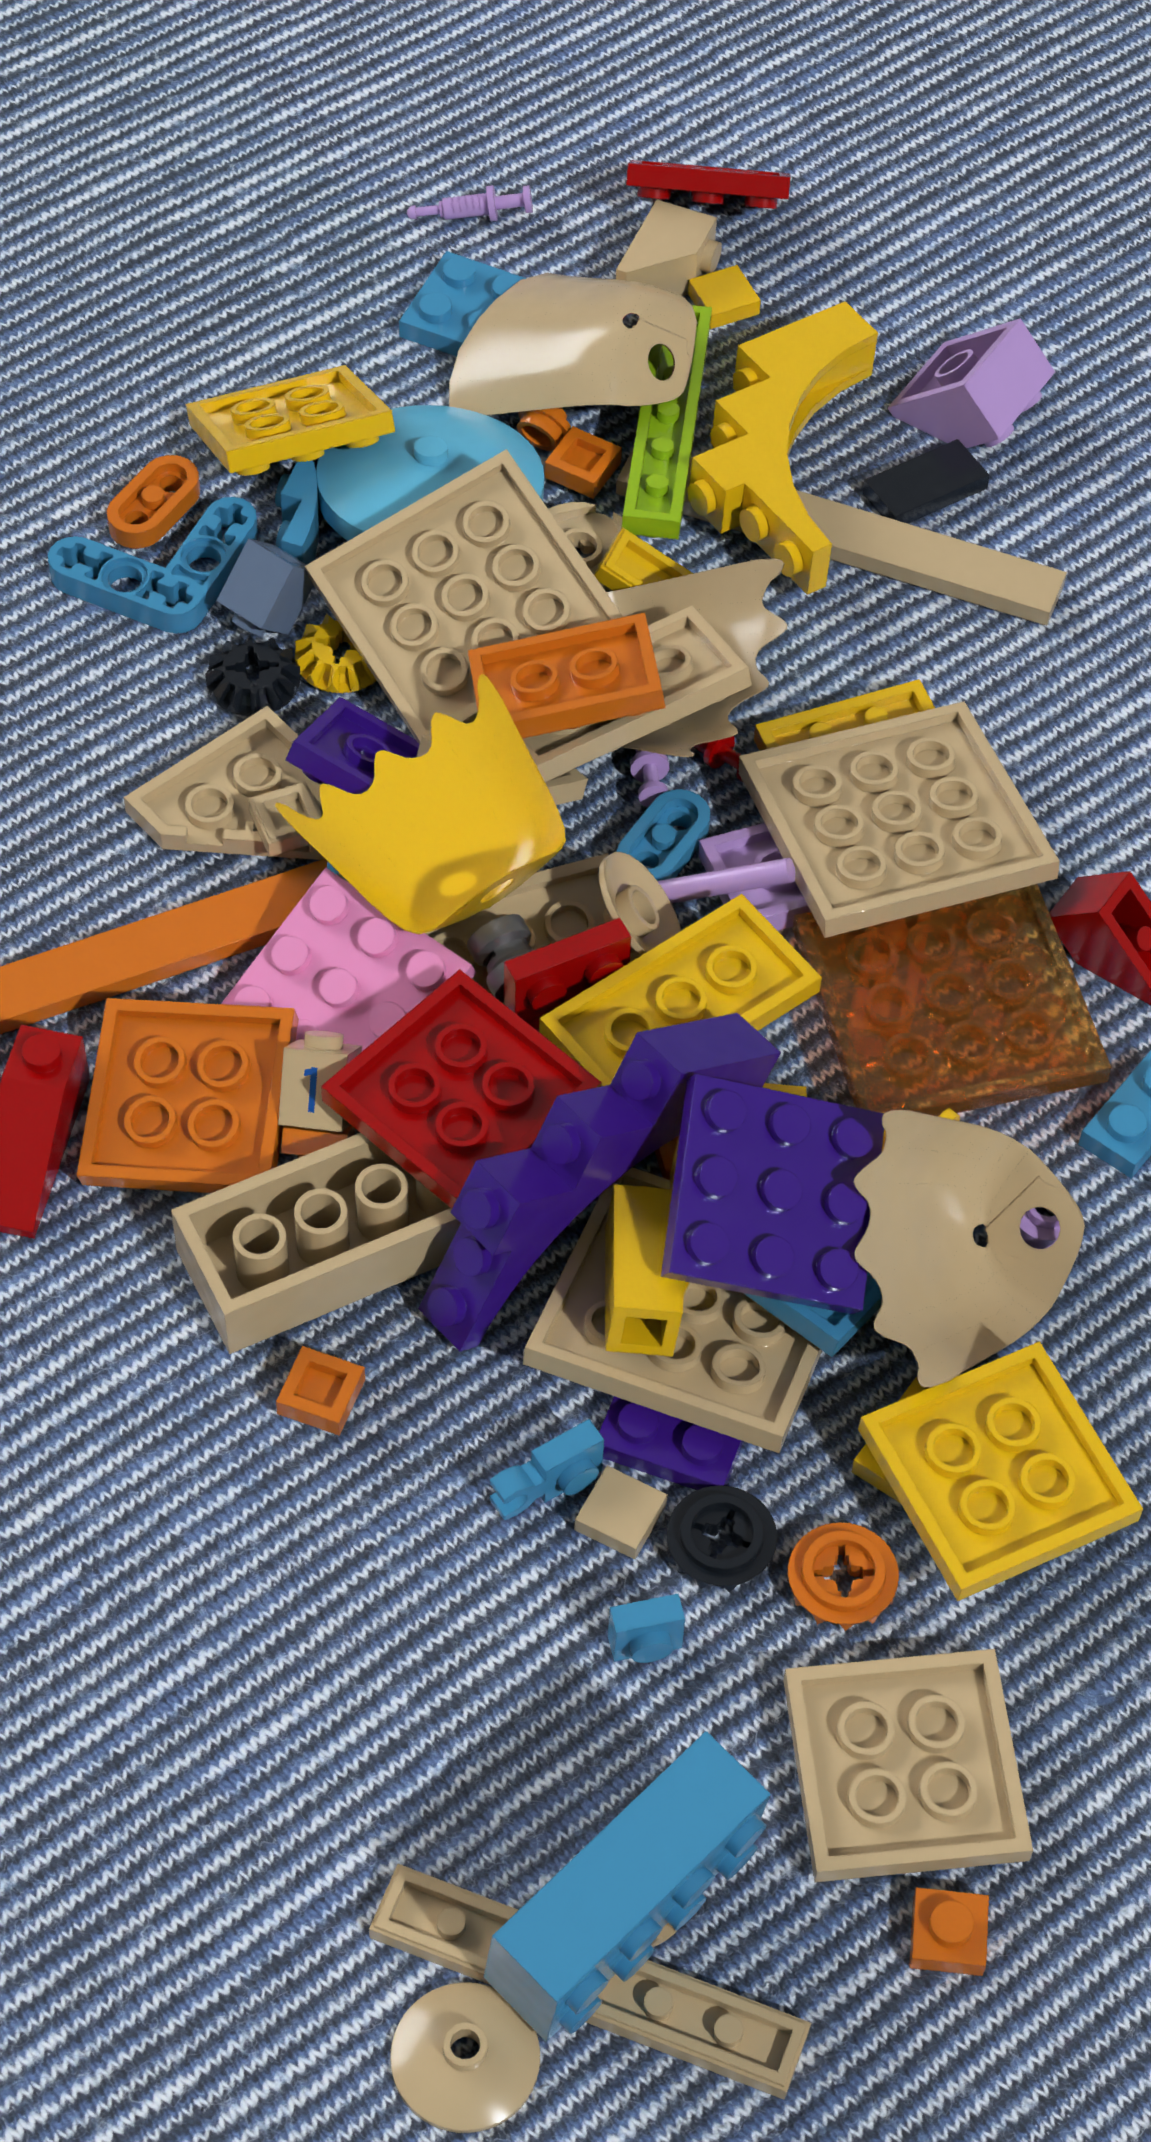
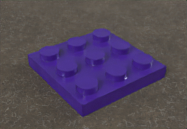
M694 1074L688 1078L661 1277L842 1313L856 1314L863 1311L867 1271L856 1261L855 1249L868 1227L870 1208L866 1199L855 1188L853 1181L865 1166L882 1153L884 1136L882 1116L885 1113L700 1074Z

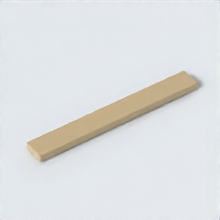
M633 450L617 478L616 494L626 496ZM691 458L683 514L709 522L704 516L698 515L688 501L687 489L690 484ZM796 490L808 515L832 543L831 560L1042 625H1048L1064 587L1067 572ZM740 526L733 529L736 531L743 532Z

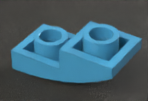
M313 460L297 462L291 474H283L275 495V504L282 511V524L277 534L276 546L305 564L315 560L319 540L318 490Z

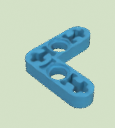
M224 497L214 501L206 509L166 568L87 538L78 536L66 537L57 541L48 552L51 582L56 589L65 594L154 628L174 634L186 633L195 629L202 622L218 599L248 538L257 540L256 510L250 502L243 498ZM222 527L228 528L224 534L225 543L222 541ZM205 557L213 558L220 563L215 569L206 572L196 571L189 566L194 560ZM129 577L141 582L139 587L130 592H120L111 588V584L121 578Z

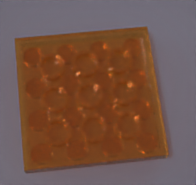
M1038 884L827 938L823 936L811 912L794 915L792 930L801 955L822 977L820 992L816 994V998L856 1108L885 1113L890 1110H911L939 1116L947 1108L960 1113L1108 1082L1112 1067Z

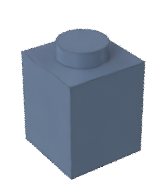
M248 538L217 602L235 612L232 618L233 623L254 635L263 637L266 630L288 635L314 584L306 571L305 566L307 564L276 545Z

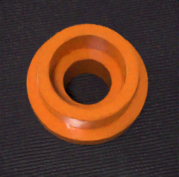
M562 408L518 412L520 418L517 424L518 432L530 444L546 451L554 450L571 429L569 422L566 420L567 414Z

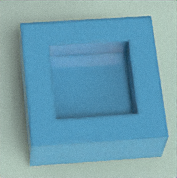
M679 1593L610 1607L608 1640L614 1662L631 1658L638 1663L654 1662L667 1657L673 1650L682 1648L685 1616Z

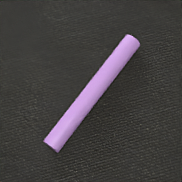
M783 858L660 880L658 882L672 904L792 883L795 881V867L791 858Z

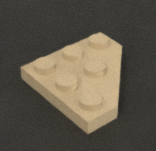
M268 706L124 797L126 813L162 849L269 856L249 812L248 798L304 781L307 782L321 815L323 814L319 794L321 784L310 780L301 769L285 761L293 741L299 735ZM311 845L271 856L314 860L325 859Z

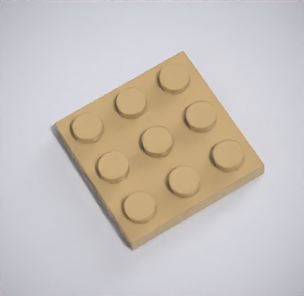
M995 1649L785 1669L783 1681L814 1883L1030 1861L1033 1847Z

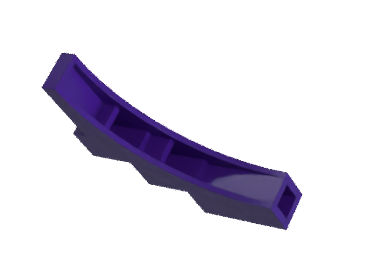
M738 1013L637 1032L610 1085L556 1097L531 1148L476 1160L450 1212L461 1224L418 1309L459 1352L478 1347L491 1322L511 1292L534 1262L571 1221L629 1169L680 1135L688 1078L694 1074H700L763 1087L781 1052Z

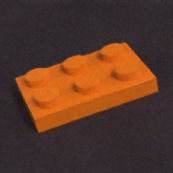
M645 612L468 650L477 710L479 707L478 678L481 674H484L489 678L503 699L522 739L566 729H576L584 725L617 718L637 716L645 712L666 708Z

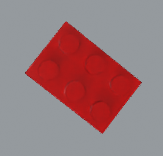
M631 160L628 163L626 185L638 186L637 197L669 199L672 189L692 191L691 201L723 204L724 194L745 196L744 206L777 209V199H789L791 175L790 173Z

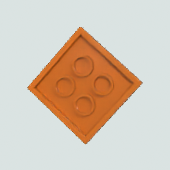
M106 998L76 1175L81 1184L86 1186L213 1193L277 1167L283 1125H278L284 1047L296 1041L299 1018L295 1008Z

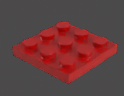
M459 969L321 1086V1096L325 1104L452 1209L476 1160L531 1148L557 1096L601 1087L602 1082Z

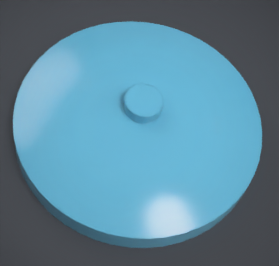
M415 405L393 408L391 410L395 426L394 433L379 436L377 443L367 447L350 448L342 445L324 450L325 454L318 459L316 468L319 509L328 524L347 541L506 449L542 501L544 497L545 475L543 465L538 453L526 438L497 419L475 411L449 406Z

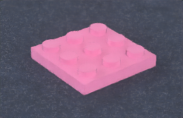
M325 867L221 1004L295 1008L299 1018L296 1040L304 1039L306 1031H330L343 1034V1044L362 1046L363 1051L459 969L472 979L477 972L472 964L427 934L418 935L405 931L388 920L349 882Z

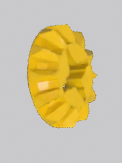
M327 613L322 624H306L303 637L295 641V662L297 666H300L301 676L309 684L320 690L332 693H350L362 690L377 681L339 622L332 619ZM348 642L350 650H347L344 657L340 658L339 664H335L333 650H337L339 643Z

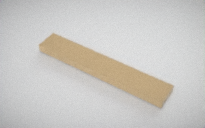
M397 1864L369 1928V1936L371 1939L489 1984L484 1978V1972L492 1935L518 1910ZM647 1960L625 1982L615 1974L609 1980L604 1990L598 1995L602 2000L601 2005L586 2021V2023L783 2100L786 2098L811 2027V2022L650 1960Z

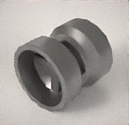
M516 914L501 916L488 922L474 932L467 941V948L475 963L486 967L488 972L486 983L492 995L500 1002H504V962L534 951L529 945L531 932L524 919Z

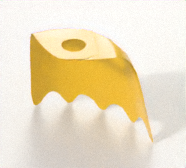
M481 674L478 678L479 707L474 722L463 723L448 715L434 713L431 719L432 740L429 751L423 756L416 758H405L384 750L378 751L374 759V780L370 788L364 793L352 794L329 784H321L319 794L323 814L319 819L307 817L289 806L275 803L276 809L284 819L372 906L403 930L418 935L441 929L490 908L541 869L562 849L566 841L565 827L551 793L503 699L489 678L484 674Z

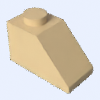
M656 199L616 269V280L640 282L673 292L679 296L688 295V280L705 275V273H712L718 265L722 243L715 241L717 217Z

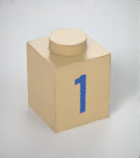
M306 1031L304 1039H298L284 1047L278 1125L343 1132L350 1127L351 1124L322 1101L321 1086L360 1054L362 1046L343 1044L344 1035L341 1033Z

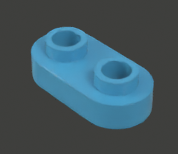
M676 789L662 793L651 803L618 845L617 852L629 854L644 866L652 867L648 870L657 881L676 878L698 851L699 840L708 837L710 808L707 802L700 795L688 790ZM674 826H682V827H685L686 829H685V830H675L673 827H674Z

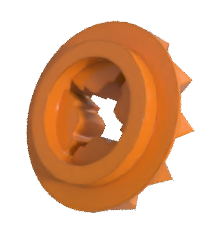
M830 1523L811 1530L798 1541L789 1559L787 1581L793 1592L795 1605H802L811 1613L817 1625L826 1621L840 1624L847 1631L854 1624L865 1621L873 1624L880 1613L888 1605H892L898 1587L899 1570L892 1550L880 1536L856 1524ZM838 1555H843V1565H847L849 1575L861 1578L852 1581L847 1597H842L841 1591H838L836 1581L824 1579V1577L832 1576L834 1566L837 1565Z

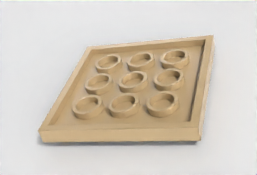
M507 449L305 566L310 580L419 745L422 735L431 734V719L436 712L448 715L463 723H471L476 719L478 710L468 650L623 617Z
M965 701L739 756V775L782 857L792 859L795 867V882L825 938L1058 879L1060 863L1058 857Z
M635 1168L629 1169L601 1193L525 1346L523 1365L780 1453L822 1350L744 1293L690 1283L684 1296L683 1314L673 1357L605 1351V1227L613 1186L617 1184L670 1189V1180Z

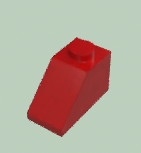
M1131 871L1077 877L1046 916L1047 921L1078 965L1151 1005V901Z

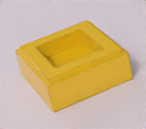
M738 265L688 280V295L696 306L712 307L710 329L760 314L761 300Z

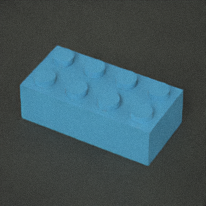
M705 1731L492 1935L484 1972L485 1980L545 2042L562 2026L570 2034L574 2033L599 2008L602 2000L598 1995L604 1990L609 1980L615 1974L623 1982L631 1978L655 1951L651 1943L657 1938L667 1923L675 1930L680 1929L705 1903L707 1898L702 1893L709 1887L718 1873L726 1880H729L751 1859L758 1849L753 1843L767 1827L761 1820V1817L771 1794Z

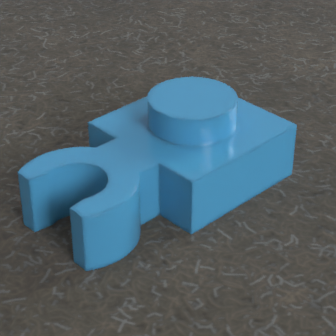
M588 1419L531 1451L530 1461L521 1466L509 1467L490 1479V1484L496 1491L490 1495L491 1502L502 1518L507 1520L523 1512L539 1497L546 1503L562 1493L574 1495L591 1485L599 1472L602 1471L603 1437L591 1420Z

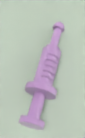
M494 185L486 186V193L442 198V201H439V205L410 206L407 210V215L410 219H417L420 216L440 214V217H444L445 220L489 215L490 221H498L497 210L525 207L526 213H533L530 185L523 186V193L496 196Z
M635 749L636 754L630 761V770L636 780L644 782L638 790V797L642 805L649 807L659 795L668 791L667 786L659 780L667 775L669 761L664 754Z

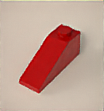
M20 1025L0 1082V1232L35 1239L90 1081L83 1036Z

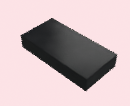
M956 439L865 479L863 494L881 516L908 524L987 489L989 474L960 440Z

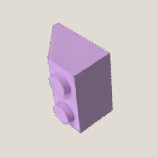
M1020 318L944 342L889 405L888 410L893 417L946 443L959 439L966 448L980 444L992 447L1001 443L1014 431L1013 422L1022 412L1028 410L1042 397L1040 390L1055 371Z

